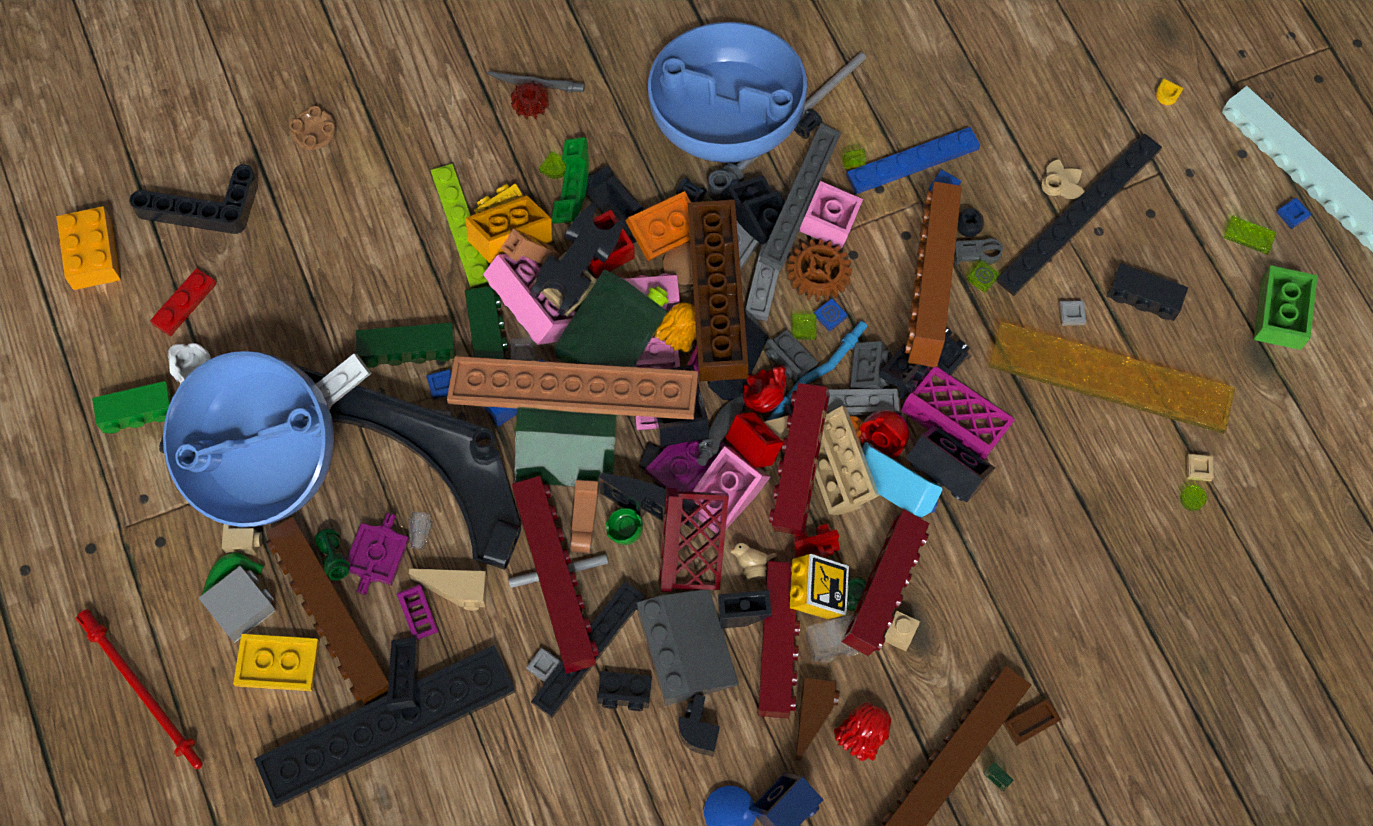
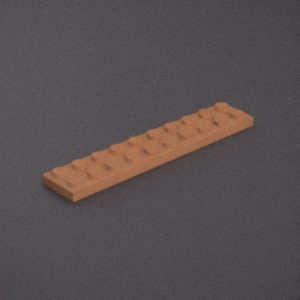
M455 356L447 401L448 404L694 420L698 371Z

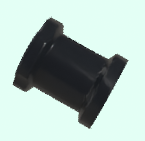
M807 109L805 116L799 121L794 131L803 139H807L810 136V132L816 126H819L820 123H823L821 116L815 110Z
M686 177L680 183L676 195L685 191L691 202H702L707 190L704 187L699 188Z

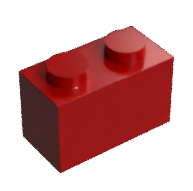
M754 412L737 414L726 435V439L733 445V448L739 451L754 468L772 466L784 443Z

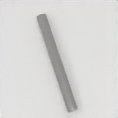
M606 554L572 562L567 564L569 572H577L608 564ZM537 572L508 578L510 588L537 582L539 579Z

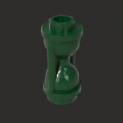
M324 529L315 536L314 540L319 550L327 554L324 560L325 574L332 580L344 579L349 574L350 564L342 553L337 552L340 547V535L335 529Z

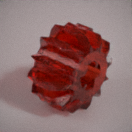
M523 81L522 87L516 85L515 92L511 93V107L513 110H516L518 117L524 115L526 120L529 116L537 119V114L544 115L545 109L549 106L548 92L544 90L542 84L536 86L535 82L532 81L530 85H527Z

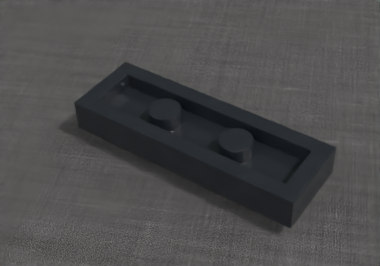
M417 637L391 640L387 705L390 710L416 707L419 653Z

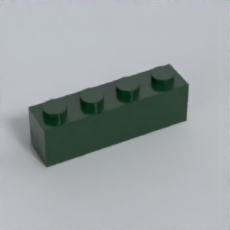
M491 286L465 290L474 357L510 360L504 357V351H508L506 336L501 337L500 330L505 329L503 315L498 316L497 308H501L500 296L494 294V289Z
M451 322L356 330V354H358L367 368H374L382 364L398 366L406 362L422 364L430 360L446 362L454 359L456 356L454 327Z

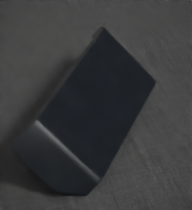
M604 165L588 176L585 195L592 203L598 206L597 209L602 214L612 210L618 221L620 220L625 223L623 229L632 243H636L637 241L625 220L645 209L614 176L611 168Z
M744 309L748 375H751L769 335L763 325L749 311ZM747 379L707 381V384L722 400L731 401L742 395Z

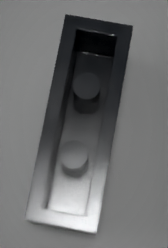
M1120 263L1114 274L1107 297L1112 298L1117 303H1126L1134 306L1140 311L1156 314L1162 319L1175 321L1181 311L1188 287Z

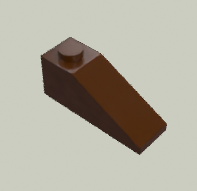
M811 678L804 679L795 760L802 759L831 714L833 706H838L840 690H835L836 682Z

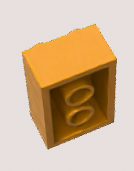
M528 196L466 217L468 242L490 264L497 255L506 254L501 247L513 228L544 243L552 242L551 218Z
M104 206L56 216L64 276L73 290L121 280L112 219Z

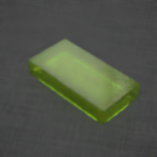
M1232 216L1223 238L1268 255L1277 232Z

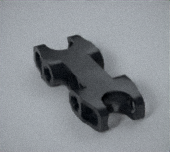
M591 203L583 212L578 214L567 230L564 238L573 244L562 260L550 255L541 267L530 292V295L536 299L544 289L554 288L558 290L563 296V301L557 313L562 316L580 301L591 284L592 280L583 275L594 257L603 263L607 261L625 223L619 220L611 229H599L593 222V216L598 207L594 203Z

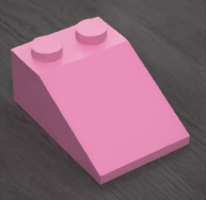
M724 446L692 492L728 493L727 529L758 495L771 476L760 468H754L733 447ZM687 499V500H689V501H691V502H693V503L699 505L694 499ZM712 500L706 505L707 509L712 514H715L721 509L722 500ZM703 509L699 511V520L704 523L710 518ZM714 521L708 525L716 534L719 532V526Z

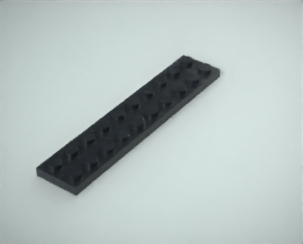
M492 645L418 680L416 707L390 710L387 705V695L256 757L254 761L272 805L277 808L515 693L516 690L495 645Z

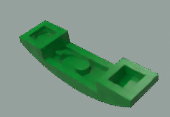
M585 137L567 139L564 142L562 161L566 164L560 201L554 202L551 219L553 224L573 222L582 208L589 172L588 143Z

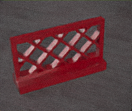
M666 488L658 579L661 592H671V589L720 590L729 500L728 493L677 491L676 488ZM683 499H694L699 504L690 513H687L682 508ZM712 500H722L721 509L715 514H712L707 509L706 505ZM703 509L710 518L699 526L692 517ZM689 520L696 529L685 537L680 532V527ZM714 521L719 526V532L710 538L704 529ZM701 533L708 541L697 550L690 541ZM687 544L694 553L683 561L678 555V551ZM712 545L717 550V555L708 562L701 553ZM696 557H699L706 565L695 573L688 564ZM683 568L692 575L685 582L676 581V574ZM710 568L715 574L714 582H703L699 577Z

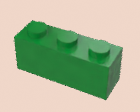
M166 381L94 397L92 401L96 425L103 433L113 434L119 432L120 429L128 427L139 428L144 426L145 423L154 421L164 422L173 398L172 390Z

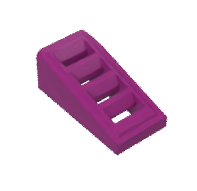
M421 584L397 593L412 637H417L419 640L438 632ZM415 595H419L420 599L416 601H413L408 604L405 603V599H408ZM420 604L423 605V609L409 614V608ZM426 613L427 618L412 622L411 618ZM430 623V628L416 632V627Z

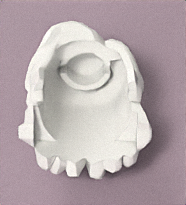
M196 343L172 345L168 350L170 373L181 385L191 372L211 359L209 352Z

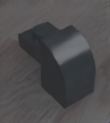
M695 694L694 701L688 702L685 716H689L690 719L679 717V736L684 745L691 751L713 757L720 726L700 722L706 696Z

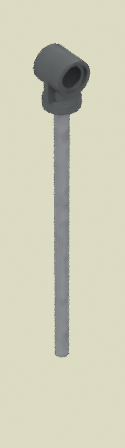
M860 52L806 101L802 117L807 109H812L866 59L864 53ZM758 157L741 161L737 165L728 163L721 170L711 173L708 185L709 197L714 201H722L720 194L728 186L742 182L744 180L742 172Z

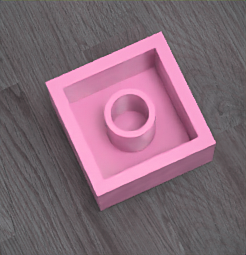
M820 181L801 224L800 232L818 240L822 239L825 243L832 241V246L840 245V249H842L863 199Z

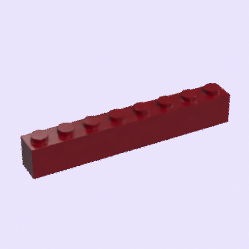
M540 476L511 484L565 672L568 674L595 666L594 656L599 655L595 640L590 641L587 634L592 632L588 617L583 618L581 610L585 609L581 594H575L574 587L578 586L574 571L569 572L567 564H571L568 550H562L560 542L564 541L561 527L556 528L554 520H557L558 517L554 505L549 506L547 499L551 498L548 484H542Z

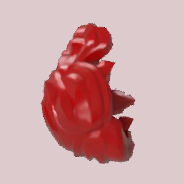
M779 365L768 372L761 370L757 375H748V386L744 385L743 394L745 405L752 409V411L760 413L774 410L784 399L787 377L785 375L786 368L783 365Z
M865 702L849 712V718L845 719L840 726L834 729L835 740L838 741V746H843L845 751L851 748V756L855 755L856 759L859 758V761L866 759L874 761L879 747L889 739L891 717L882 707Z

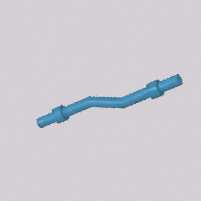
M860 321L851 333L845 335L842 339V344L828 362L803 375L789 393L784 396L783 401L777 406L767 421L781 418L786 413L784 407L791 404L792 393L797 391L798 383L808 384L833 370L849 349H853L855 343H858V338L867 328V324Z

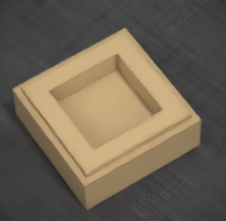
M1188 454L1186 456L1187 479L1212 481L1214 479L1212 455Z

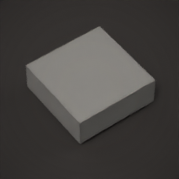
M1084 300L1060 301L1061 326L1086 324Z
M541 648L526 669L546 683L561 661Z

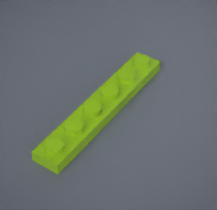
M449 164L432 169L431 174L471 289L490 286L488 280L483 275L488 268L487 261L467 240L466 217L471 215L454 166Z

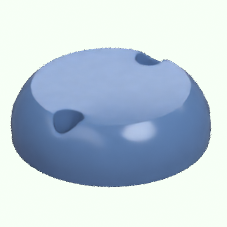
M739 22L706 24L686 31L674 38L658 54L653 62L648 78L650 109L655 123L661 132L674 145L686 153L712 162L733 163L746 161L776 148L798 125L807 97L805 69L795 50L785 40L769 30Z
M254 351L231 352L219 355L198 366L177 389L167 410L164 422V454L169 473L177 489L200 513L226 525L239 527L262 526L289 517L306 505L318 492L329 471L333 456L334 427L331 413L323 394L303 370L287 360L267 353Z

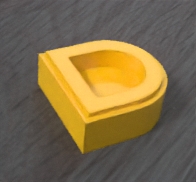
M1163 78L1156 91V98L1164 105H1172L1177 101L1184 88Z

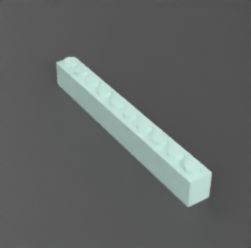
M1248 86L1229 99L1222 111L1226 119L1235 124L1278 167L1289 174L1294 182L1302 186L1310 197L1316 199L1329 214L1342 223L1345 229L1355 235L1362 245L1373 252V201Z

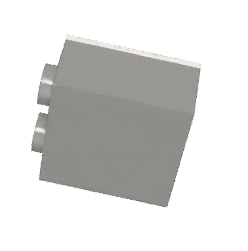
M241 566L199 597L200 601L234 643L241 638V634H247L276 611L271 605L274 599L265 588L260 591L255 585L259 582L251 570L245 572Z

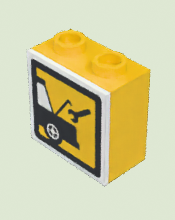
M813 554L792 559L790 608L825 619L847 615L849 566Z

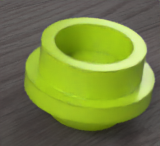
M658 286L655 289L652 287L648 289L649 293L646 297L661 308L664 304H668L669 300L666 298L668 293Z

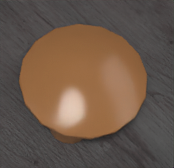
M311 106L308 110L299 113L289 124L294 142L301 148L308 150L320 149L326 146L333 139L336 132L332 116L326 111L321 110L318 106Z
M685 243L667 252L663 260L665 273L677 275L678 284L693 285L690 243Z

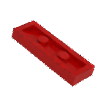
M196 268L150 320L152 325L171 337L216 286L215 280Z

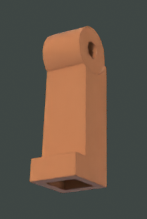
M514 228L501 247L513 260L518 261L521 256H524L542 265L550 255L556 258L562 256L553 246Z
M576 480L571 552H591L599 494V484L597 481Z

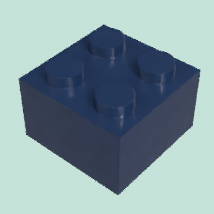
M784 771L749 808V811L763 826H801L807 817L810 818L819 810L818 805L823 801V798L804 777Z

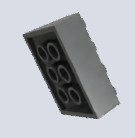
M710 590L662 595L636 602L638 617L665 706L693 699L695 694L703 696L739 685Z

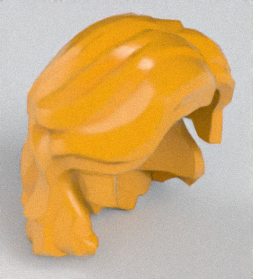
M690 303L674 305L667 312L666 316L653 326L655 338L661 341L665 340V344L670 345L673 351L682 349L684 352H688L692 342L697 339L694 305Z

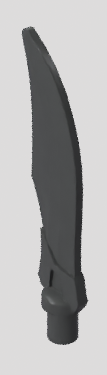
M488 71V75L498 80L520 86L559 89L569 93H573V91L584 92L585 83H576L573 80H569V82L545 80L536 77Z
M743 395L727 403L716 416L709 430V438L699 444L700 455L697 459L698 464L706 465L708 459L713 454L718 453L721 442L727 435L735 416L741 414L746 406Z

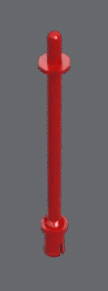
M89 609L81 611L75 620L87 633L86 638L90 642H97L176 744L177 748L174 750L176 757L184 755L193 768L200 769L203 766V762L193 750L195 740L193 738L186 740L108 640L106 637L107 628L99 624Z

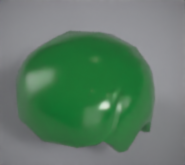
M620 508L612 512L605 523L606 535L618 545H630L637 542L643 532L642 518L638 512L631 508Z

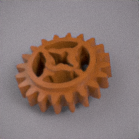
M822 239L819 240L818 245H815V242L810 240L809 247L801 243V251L795 248L794 256L789 257L788 263L790 264L787 265V272H789L788 280L793 281L792 289L799 287L798 295L807 292V300L812 295H815L817 302H819L820 296H824L826 301H829L830 294L837 298L839 291L844 292L846 285H849L851 279L849 277L852 274V269L849 268L851 260H845L847 252L839 253L840 245L832 248V241H829L825 246ZM805 261H807L808 269L807 272L803 274L801 271V266ZM836 267L838 275L832 280L830 277L832 268Z

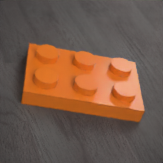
M685 191L625 220L647 261L690 242L688 203H691Z

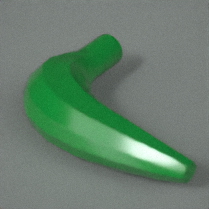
M228 553L219 558L209 571L202 595L239 566L243 570H251L261 575L264 565L252 561L242 553Z

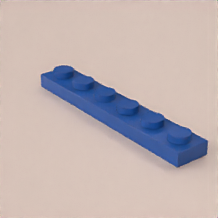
M971 127L847 171L846 177L854 193L859 194L977 151L980 144Z

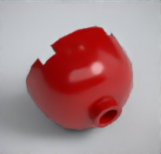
M882 409L871 413L859 428L862 434L860 440L863 445L865 442H868L891 458L898 457L905 449L909 440V428L906 421L899 414L891 410Z

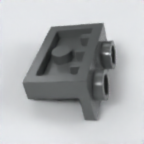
M788 330L784 331L774 340L769 338L766 341V356L772 362L783 365L786 368V378H791L795 383L803 375L818 367V362Z
M882 341L855 343L851 377L852 389H886L889 385L888 381L879 377L881 370L892 358L891 351Z

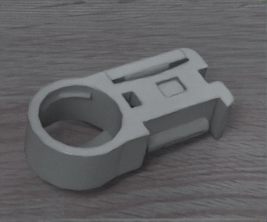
M992 238L956 241L955 264L959 265L960 262L979 261V264H995L1001 258L1003 246L998 240ZM997 249L999 255L989 257L983 251Z

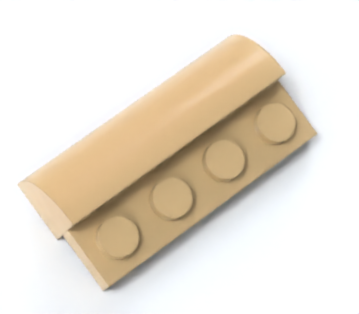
M843 406L826 414L815 475L828 512L831 515H840L858 510L863 507L862 504L880 496L847 408Z

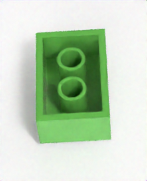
M1270 265L1261 278L1254 340L1298 350L1305 346L1311 338L1318 275Z

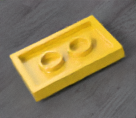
M241 634L233 684L236 687L313 691L320 641L316 638Z

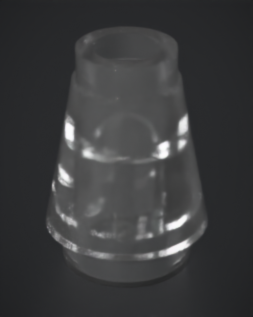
M412 512L411 518H408L410 548L425 549L433 524L431 514Z

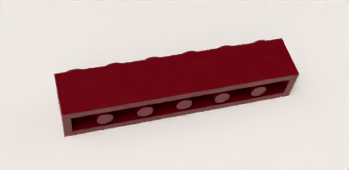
M798 383L797 391L792 393L791 405H794L793 414H789L787 419V428L790 430L788 437H785L783 440L784 461H780L778 467V475L781 478L779 485L776 484L774 488L776 505L775 509L771 508L769 523H772V527L776 532L805 535L830 398L828 387Z
M904 509L894 518L843 636L842 643L866 656L882 648L886 639L883 634L885 629L888 630L894 621L893 610L900 605L903 599V595L900 593L903 587L905 588L911 580L912 574L909 572L911 567H914L921 554L918 553L920 546L923 547L928 539L929 534L926 531L930 523Z
M768 561L765 590H769L772 616L764 619L758 703V716L789 719L790 711H795L796 696L791 695L792 686L797 684V670H793V661H798L799 645H794V636H799L800 621L795 620L796 611L798 610L790 608L792 563Z

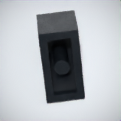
M769 590L718 595L721 629L746 627L772 616Z

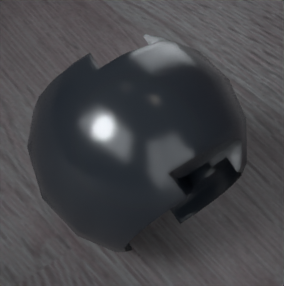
M965 208L960 211L957 231L965 237L978 235L984 228L983 215L974 208Z

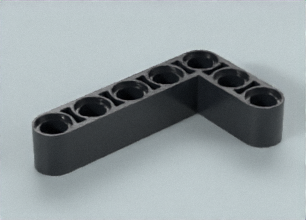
M241 164L233 170L223 203L145 190L135 191L131 194L129 202L136 215L143 220L238 234L246 228L257 192L258 181L253 169L249 165Z

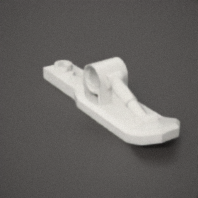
M353 354L316 385L323 394L330 410L335 402L372 373L358 354Z

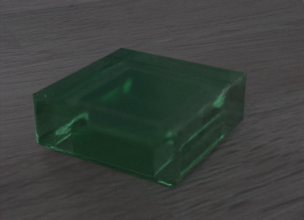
M995 762L984 772V775L1001 791H1004L1014 781Z

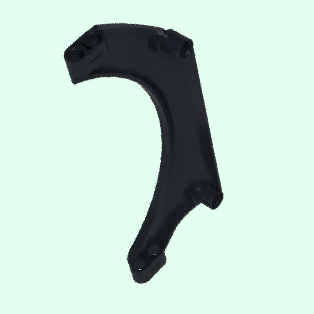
M296 365L315 384L326 376L325 374ZM358 385L331 406L332 422L351 424L387 436L423 459L439 475L460 507L468 527L473 559L503 570L507 568L521 533V525L500 454L496 450L494 433L490 429ZM163 437L159 445L161 453H164ZM483 439L490 440V443L485 446L478 444Z

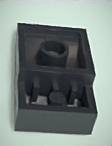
M764 175L728 186L720 194L722 200H735L737 222L756 241L762 245L766 244L785 203L779 190L773 192Z

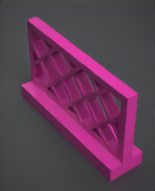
M933 367L915 391L907 397L901 410L928 430L937 425L984 460L987 459L990 452L1015 420L938 367ZM936 375L942 379L944 386L933 387V376ZM946 391L948 400L937 401L935 392ZM951 391L961 392L964 399L953 400ZM920 393H930L932 402H925L917 396ZM971 404L982 406L984 413L973 414ZM966 405L968 414L957 415L955 406ZM950 406L952 415L945 416L939 412L938 407ZM986 418L988 428H977L975 419ZM991 418H1000L1006 424L1003 427H993ZM958 420H970L972 429H964L959 425ZM990 433L992 440L990 445L982 441L979 434Z

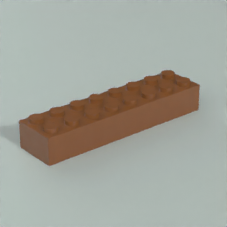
M934 182L932 191L927 190L922 210L923 223H921L919 233L921 242L919 241L917 250L916 280H914L912 290L914 297L910 306L911 319H909L907 330L909 337L905 346V353H909L908 363L937 367L943 349L962 190L960 185Z

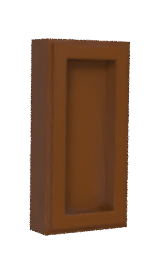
M1045 698L1006 720L1003 725L1015 745L1018 746L1060 722L1061 718L1049 699Z

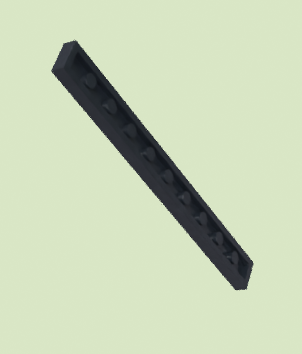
M1144 133L998 277L996 282L1015 296L1161 151L1162 146Z

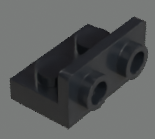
M946 327L945 342L938 366L951 376L966 359H970L972 356L968 353L970 348L960 339L956 342L950 336L953 332Z
M903 344L889 360L879 376L900 388L898 397L901 399L908 393H913L918 380H923L929 370L927 366L908 363L909 353H905L906 344Z
M601 671L597 702L607 709H617V706H627L628 710L643 711V708L649 709L652 676Z

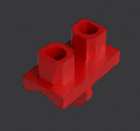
M828 524L818 526L816 528V536L809 537L806 531L804 536L794 534L795 558L809 554L826 558L827 556L834 555L835 551L840 550L839 533L837 529L832 531Z

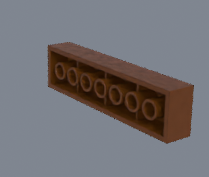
M735 200L688 203L699 382L748 379V355Z

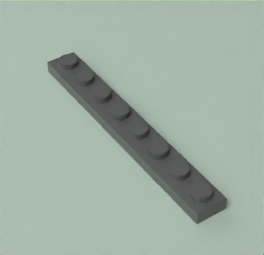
M820 123L759 262L781 271L841 132Z

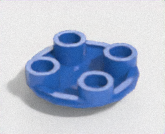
M724 786L716 789L709 795L704 806V818L707 826H752L755 822V816L749 811V808L754 804L753 799L746 791L739 787Z

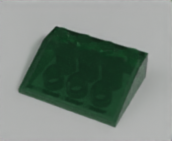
M604 269L556 343V357L565 363L635 367L667 315V311L629 282Z
M518 407L514 482L517 483L540 476L542 484L575 487L576 480L597 481L599 484L601 473L614 475L618 415Z

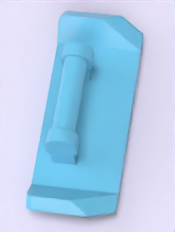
M865 442L862 450L879 495L919 518L932 512L942 492V487L925 479L874 448L872 444Z

